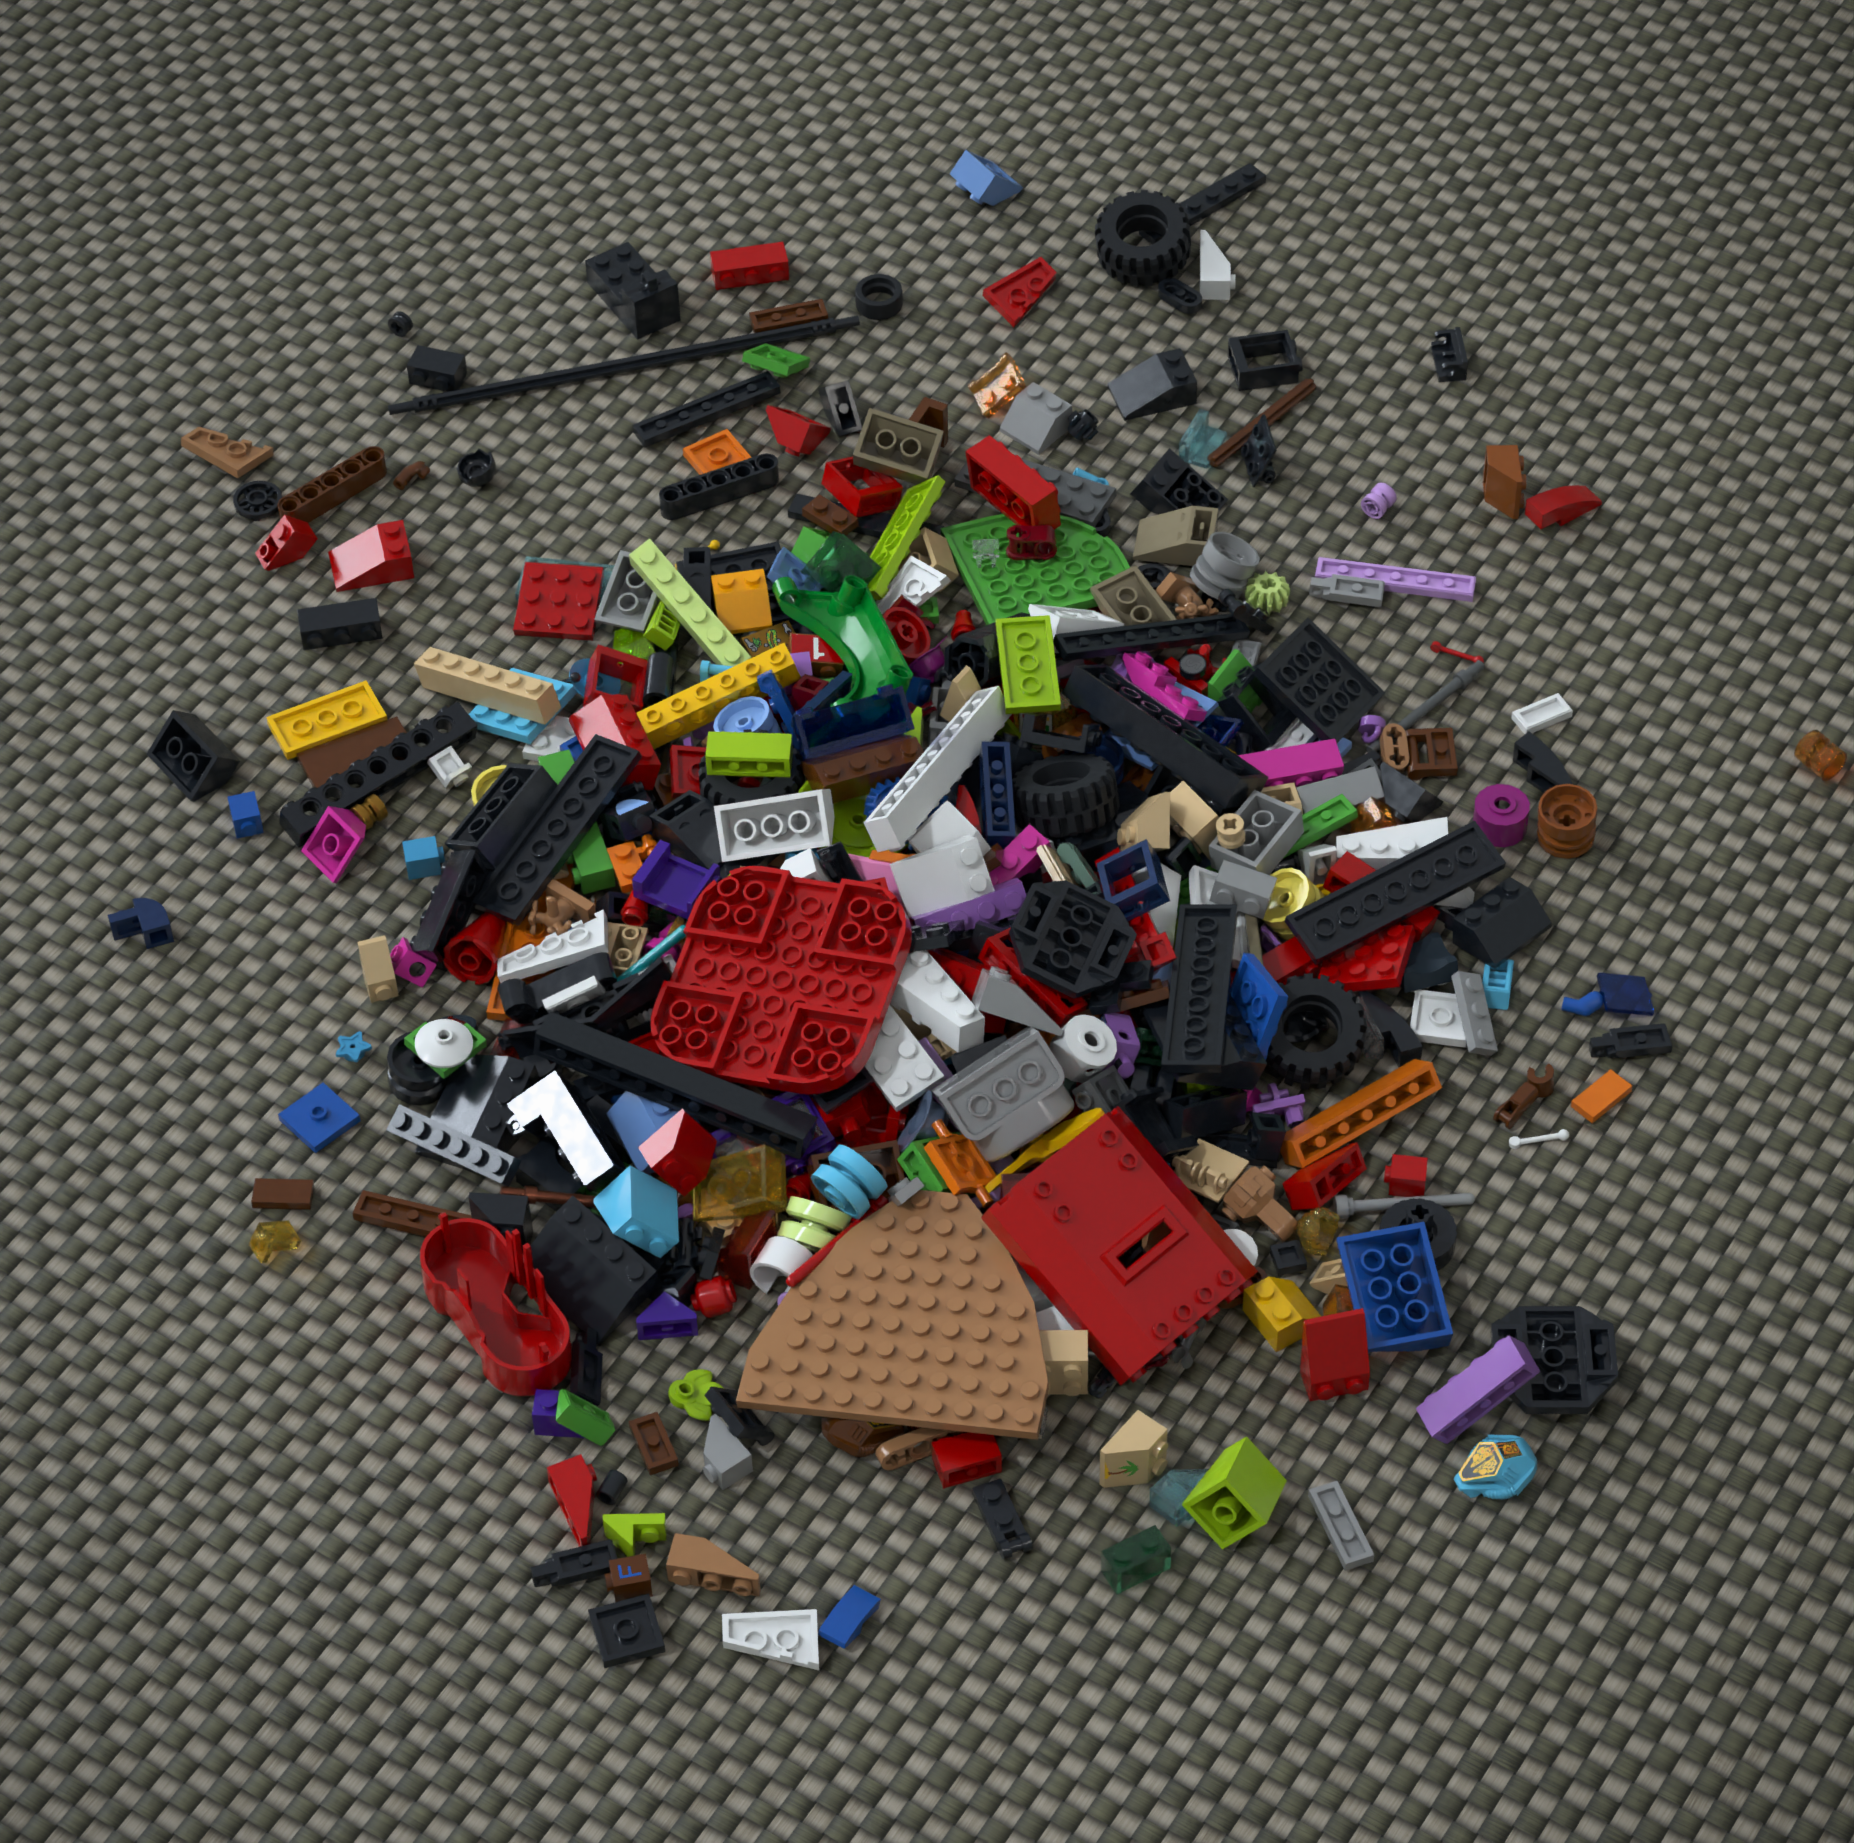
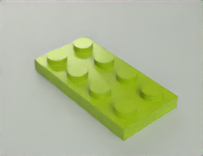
M1050 615L996 619L995 626L1005 713L1061 711Z

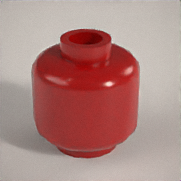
M718 1275L712 1277L711 1280L705 1279L697 1282L695 1294H691V1302L696 1312L701 1311L706 1318H712L732 1311L733 1304L737 1302V1295L732 1281Z

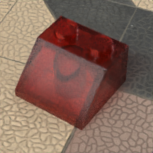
M767 1210L746 1216L740 1226L734 1227L729 1243L725 1248L722 1247L720 1249L716 1262L718 1265V1275L723 1276L726 1280L730 1279L736 1285L751 1290L755 1283L750 1277V1268L768 1239L777 1236L775 1211Z

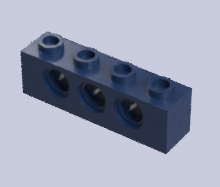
M982 742L978 763L983 838L990 848L998 843L1004 850L1016 837L1010 742Z

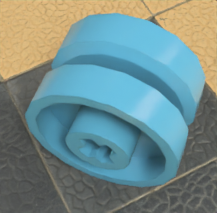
M839 1144L828 1156L830 1165L822 1164L813 1173L811 1180L822 1195L835 1207L852 1218L859 1220L871 1207L868 1198L876 1200L888 1186L882 1175L865 1158L849 1147Z

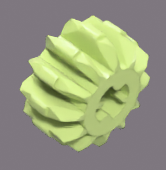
M1266 570L1263 575L1255 573L1253 578L1248 579L1245 590L1246 600L1256 609L1260 607L1269 615L1271 611L1280 613L1281 608L1287 606L1290 596V587L1286 583L1285 577H1278L1277 572L1268 574Z

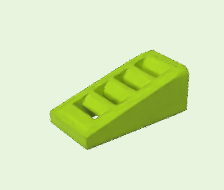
M661 600L657 604L643 637L666 651L673 644L677 636L680 622Z

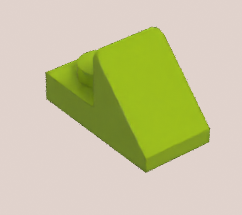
M665 1513L603 1514L605 1537L611 1539L613 1544L627 1557L635 1556L636 1541L647 1543L667 1541Z

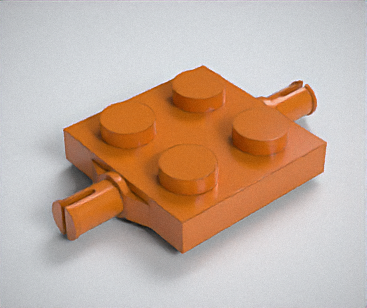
M942 1119L935 1121L931 1126L940 1139L929 1141L924 1149L946 1182L947 1187L953 1195L973 1193L977 1196L983 1208L990 1206L994 1200L989 1195L985 1186L997 1176L992 1167L984 1159L972 1140L966 1138L963 1134L950 1133Z

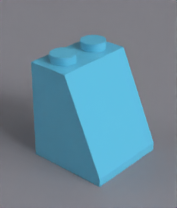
M630 1165L594 1198L595 1206L612 1233L661 1258L679 1242L677 1190Z

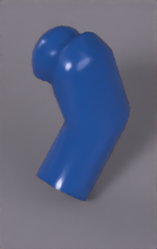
M1598 991L1590 992L1579 1000L1564 997L1561 1010L1589 1016L1602 1007L1604 998Z

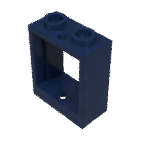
M1147 839L1097 863L1105 900L1117 905L1127 922L1170 901L1159 856ZM1147 866L1149 879L1116 895L1113 882Z

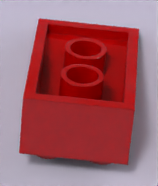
M403 520L377 524L328 552L336 592L414 578L412 558Z
M1363 1308L1304 1320L1300 1374L1309 1401L1329 1400L1335 1396L1353 1395L1368 1390L1370 1367Z

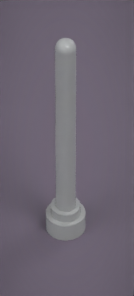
M1471 1193L1353 1200V1198H1347V1195H1336L1333 1197V1212L1335 1219H1348L1349 1215H1354V1212L1387 1210L1395 1203L1413 1198L1430 1200L1441 1206L1473 1204L1475 1197Z

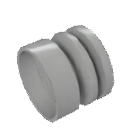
M1214 532L1206 542L1202 555L1197 558L1196 564L1193 565L1190 577L1200 590L1211 597L1218 599L1219 594L1223 590L1230 589L1236 595V599H1238L1242 594V589L1247 585V579L1252 576L1257 568L1260 557L1257 551L1243 539L1226 532Z

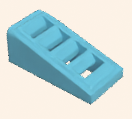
M1508 959L1496 969L1485 963L1482 984L1488 1008L1508 1009L1514 960Z

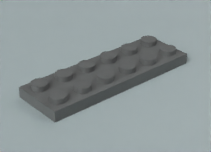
M1022 459L1031 469H1036L1043 479L1047 482H1052L1058 490V504L1061 510L1060 515L1070 517L1095 527L1102 518L1105 508L1108 509L1117 496L1115 487ZM966 462L954 479L955 487L977 493L970 486Z

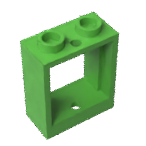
M954 1132L952 1134L961 1135V1132ZM939 1136L913 1141L897 1159L909 1179L912 1180L918 1177L924 1184V1187L920 1190L952 1193L924 1149L929 1141L940 1139ZM965 1193L969 1197L975 1195L973 1193Z

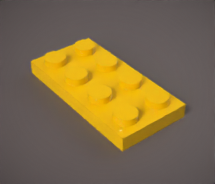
M367 680L266 717L267 724L287 760L297 757V753L388 720L385 711Z

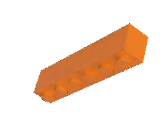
M1413 1059L1287 1131L1280 1149L1285 1164L1304 1168L1440 1090L1442 1086L1433 1063Z

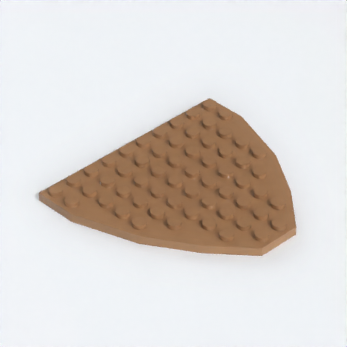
M919 1190L903 1204L897 1206L893 1201H890L852 1227L836 1242L830 1253L807 1277L796 1286L790 1288L748 1351L736 1398L737 1407L1038 1440L1049 1384L1034 1301L1009 1251L981 1219L983 1214L967 1194L953 1195L947 1192Z

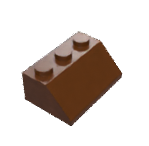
M897 1140L850 1148L865 1158L882 1175L888 1187L881 1195L888 1198L890 1195L887 1191L905 1178L903 1168L897 1161L900 1156ZM833 1151L811 1155L806 1160L811 1190L817 1203L841 1211L822 1195L811 1180L813 1173L822 1164L830 1165L828 1156Z

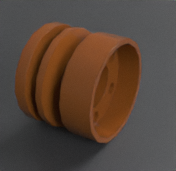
M1573 784L1556 785L1548 789L1541 796L1538 806L1537 838L1545 852L1554 857L1565 859L1579 857L1588 852L1594 844L1596 835L1597 804L1594 796L1585 788Z

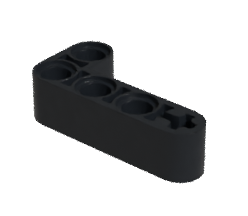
M600 952L530 984H526L521 979L514 978L500 983L497 989L505 1014L518 1024L526 1025L549 1014L544 1007L543 999L592 976H595L606 990L617 982V977L610 955L606 952Z

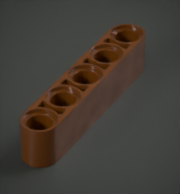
M377 446L365 448L282 497L278 501L280 520L285 514L309 523L383 479L387 474L383 449Z

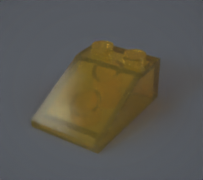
M761 1145L712 1159L707 1177L693 1189V1220L702 1222L754 1218L785 1211L787 1208L785 1154L767 1145Z

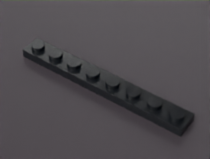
M1230 613L1055 634L1053 644L1063 661L1135 653L1137 651L1143 652L1247 639L1250 630L1246 623L1235 618Z

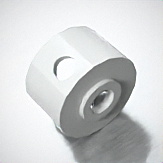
M1084 1014L1074 1016L1062 1028V1036L1055 1035L1049 1045L1050 1050L1063 1068L1065 1077L1080 1083H1084L1101 1073L1114 1059L1117 1052L1116 1039L1111 1029L1098 1018Z
M780 1236L771 1237L750 1268V1277L755 1285L767 1294L779 1276L788 1277L811 1258L813 1254L806 1247L792 1239ZM788 1286L785 1292H788L791 1287Z

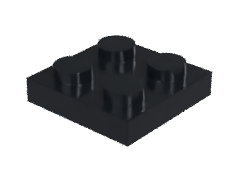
M649 1594L588 1609L604 1668L666 1652Z

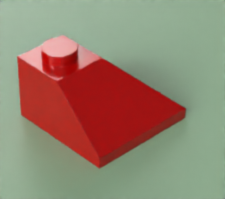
M771 405L766 407L777 443L785 446V452L798 457L800 453L810 455L832 429L792 410Z

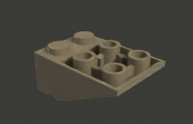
M1189 506L1140 519L1133 560L1188 566L1195 565L1197 558L1202 555L1203 548L1210 535L1218 531V508Z

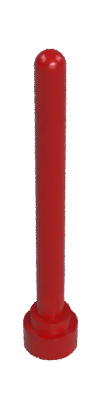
M880 1195L876 1200H869L871 1207L859 1220L856 1219L791 1273L786 1278V1284L789 1287H794L825 1259L842 1236L852 1227L888 1204V1199Z

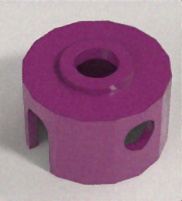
M1496 784L1487 786L1475 798L1473 821H1476L1494 847L1513 846L1523 840L1527 833L1530 802L1526 794L1511 785ZM1500 800L1508 802L1510 807L1499 809Z

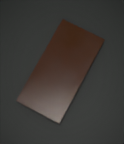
M396 716L297 753V759L311 785L318 788L325 784L333 774L343 773L356 760H364L377 747H385L397 735L407 732ZM400 756L394 757L396 760H405ZM373 770L372 772L375 773V774H378V773H381L382 771H380V770Z

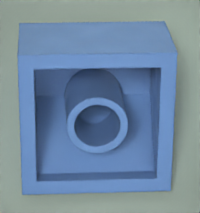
M968 150L964 151L950 172V175L957 180L955 184L960 189L972 193L970 198L980 205L985 202L994 206L1019 193L1023 188L993 161Z

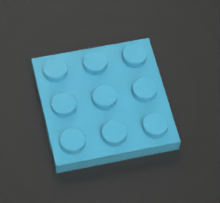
M511 668L510 671L553 683L561 709L546 725L478 704L469 715L478 725V730L531 744L577 692L573 684Z

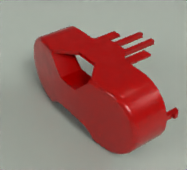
M445 1212L439 1214L438 1218L441 1225L437 1226L426 1236L420 1249L424 1290L436 1312L451 1317L481 1357L483 1375L498 1390L509 1395L525 1397L534 1396L536 1389L551 1390L566 1377L571 1368L572 1351L569 1325L563 1313L547 1294L544 1276L538 1268H533L531 1246L528 1243L524 1244L522 1254L521 1237L518 1229L513 1230L512 1235L506 1230L505 1239L494 1226L485 1221L472 1218L448 1221V1215ZM515 1283H519L520 1286L523 1284L528 1291L529 1298L536 1301L543 1316L521 1313L516 1309L509 1299Z

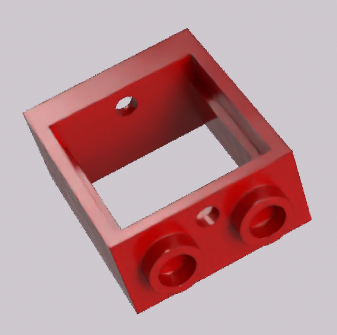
M853 456L826 462L821 483L857 518L897 509L903 486L891 476L853 465ZM862 479L869 488L858 490L851 481Z
M598 644L589 660L583 707L601 695H611L596 690L598 672L632 683L630 702L637 714L643 708L642 700L647 660Z

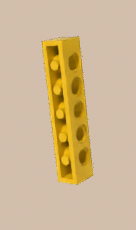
M785 642L637 712L638 718L653 748L656 749L715 721L719 712L737 699L749 696L761 698L767 696V693L761 692L757 681V676L772 669L783 688L797 682L801 676Z

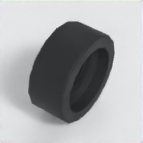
M874 274L863 278L857 283L855 289L857 310L861 315L874 320L889 319L895 316L903 305V290L900 282L896 278L885 274ZM879 292L892 296L885 301H871L866 298L870 294Z

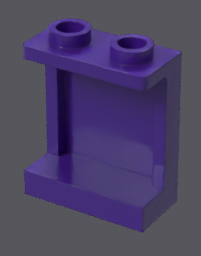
M659 840L632 879L634 897L688 919L700 893L713 880L716 883L722 880V877H720V866L713 863L708 870L671 854L670 843Z

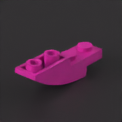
M1137 651L1136 654L1124 653L1122 658L1133 684L1184 719L1204 721L1207 711L1198 706L1199 702L1181 694L1182 690L1174 686L1177 678L1168 673L1169 669L1166 666L1152 662L1150 655Z

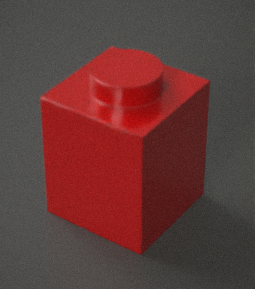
M1392 1154L1391 1166L1385 1165L1384 1183H1390L1389 1195L1402 1197L1424 1196L1428 1158Z

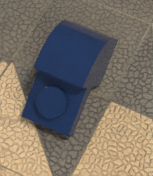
M132 899L134 908L108 915L114 941L142 933L147 949L174 942L166 910L159 902L153 899Z

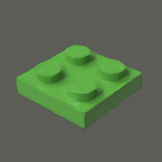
M765 343L744 351L742 362L751 364L750 367L756 370L767 369L773 371L775 376L788 377L790 374L798 373L808 368L810 357Z

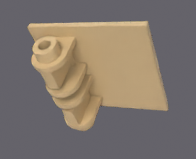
M1198 1139L1199 1146L1186 1156H1175L1172 1166L1175 1167L1174 1172L1189 1190L1219 1203L1247 1167L1249 1161Z

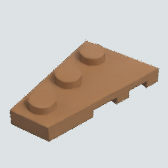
M197 427L181 438L182 447L236 478L243 476L273 456V447L266 445L263 448L252 446V441L245 439L241 442L230 440L227 434L202 427Z

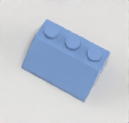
M625 1091L607 1112V1117L634 1167L648 1175L655 1173L638 1147L677 1114L678 1111Z

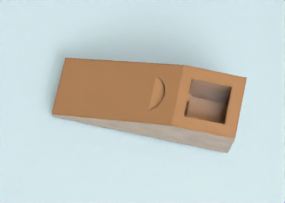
M674 1534L666 1563L668 1581L680 1586L693 1585L704 1587L710 1591L723 1590L735 1592L740 1596H760L761 1589L758 1573L706 1538Z

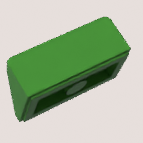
M566 1389L559 1391L556 1411L557 1423L599 1446L604 1445L616 1431L609 1413Z

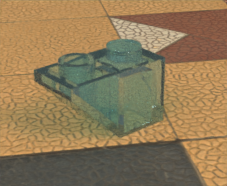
M1209 1469L1170 1470L1150 1488L1149 1506L1176 1527L1185 1520L1189 1521L1193 1517L1182 1506V1503Z

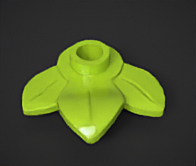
M698 1369L688 1372L683 1380L674 1381L669 1387L668 1395L670 1402L675 1407L685 1409L692 1418L710 1421L712 1416L710 1407L712 1405L704 1395L711 1386L723 1387L716 1382H711L713 1377L711 1371Z

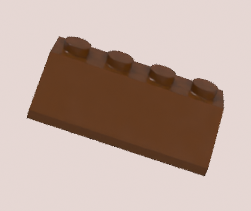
M900 734L800 762V767L813 791L831 789L832 802L834 804L869 794L870 789H875L878 782L884 785L885 779H889L893 783L896 777L901 779L924 751L916 737Z

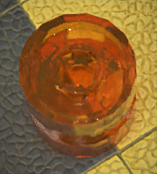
M1819 730L1807 733L1800 740L1794 752V756L1807 767H1811V771L1824 781L1836 776L1847 760V753L1836 744L1831 743L1830 739Z

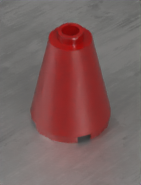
M484 912L450 939L443 950L445 954L443 961L448 971L463 982H466V980L476 981L474 983L476 985L488 982L497 970V962L500 958L507 926L506 921Z

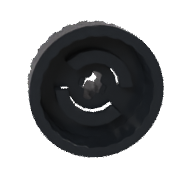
M1420 1198L1402 1200L1399 1203H1395L1382 1216L1379 1230L1425 1222L1429 1240L1433 1236L1430 1245L1437 1271L1445 1267L1454 1255L1457 1237V1226L1450 1212L1440 1204Z

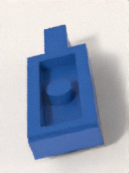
M771 669L758 675L757 681L761 692L767 693L771 697L769 704L774 714H780L783 720L781 726L784 733L792 734L793 737L791 720L795 710Z

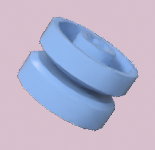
M754 696L740 698L729 703L716 716L713 725L715 732H743L746 729H751L752 732H759L760 729L766 730L768 733H782L767 701L761 697Z

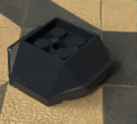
M1066 880L1045 884L1043 882L1033 883L1009 931L1021 973L1073 999L1113 985L1137 936L1117 905Z
M1518 1306L1501 1320L1498 1319L1491 1324L1492 1348L1497 1341L1510 1335L1526 1345L1540 1370L1536 1376L1509 1396L1525 1414H1588L1617 1383L1618 1366L1614 1324L1605 1319L1601 1320L1595 1314L1580 1306Z

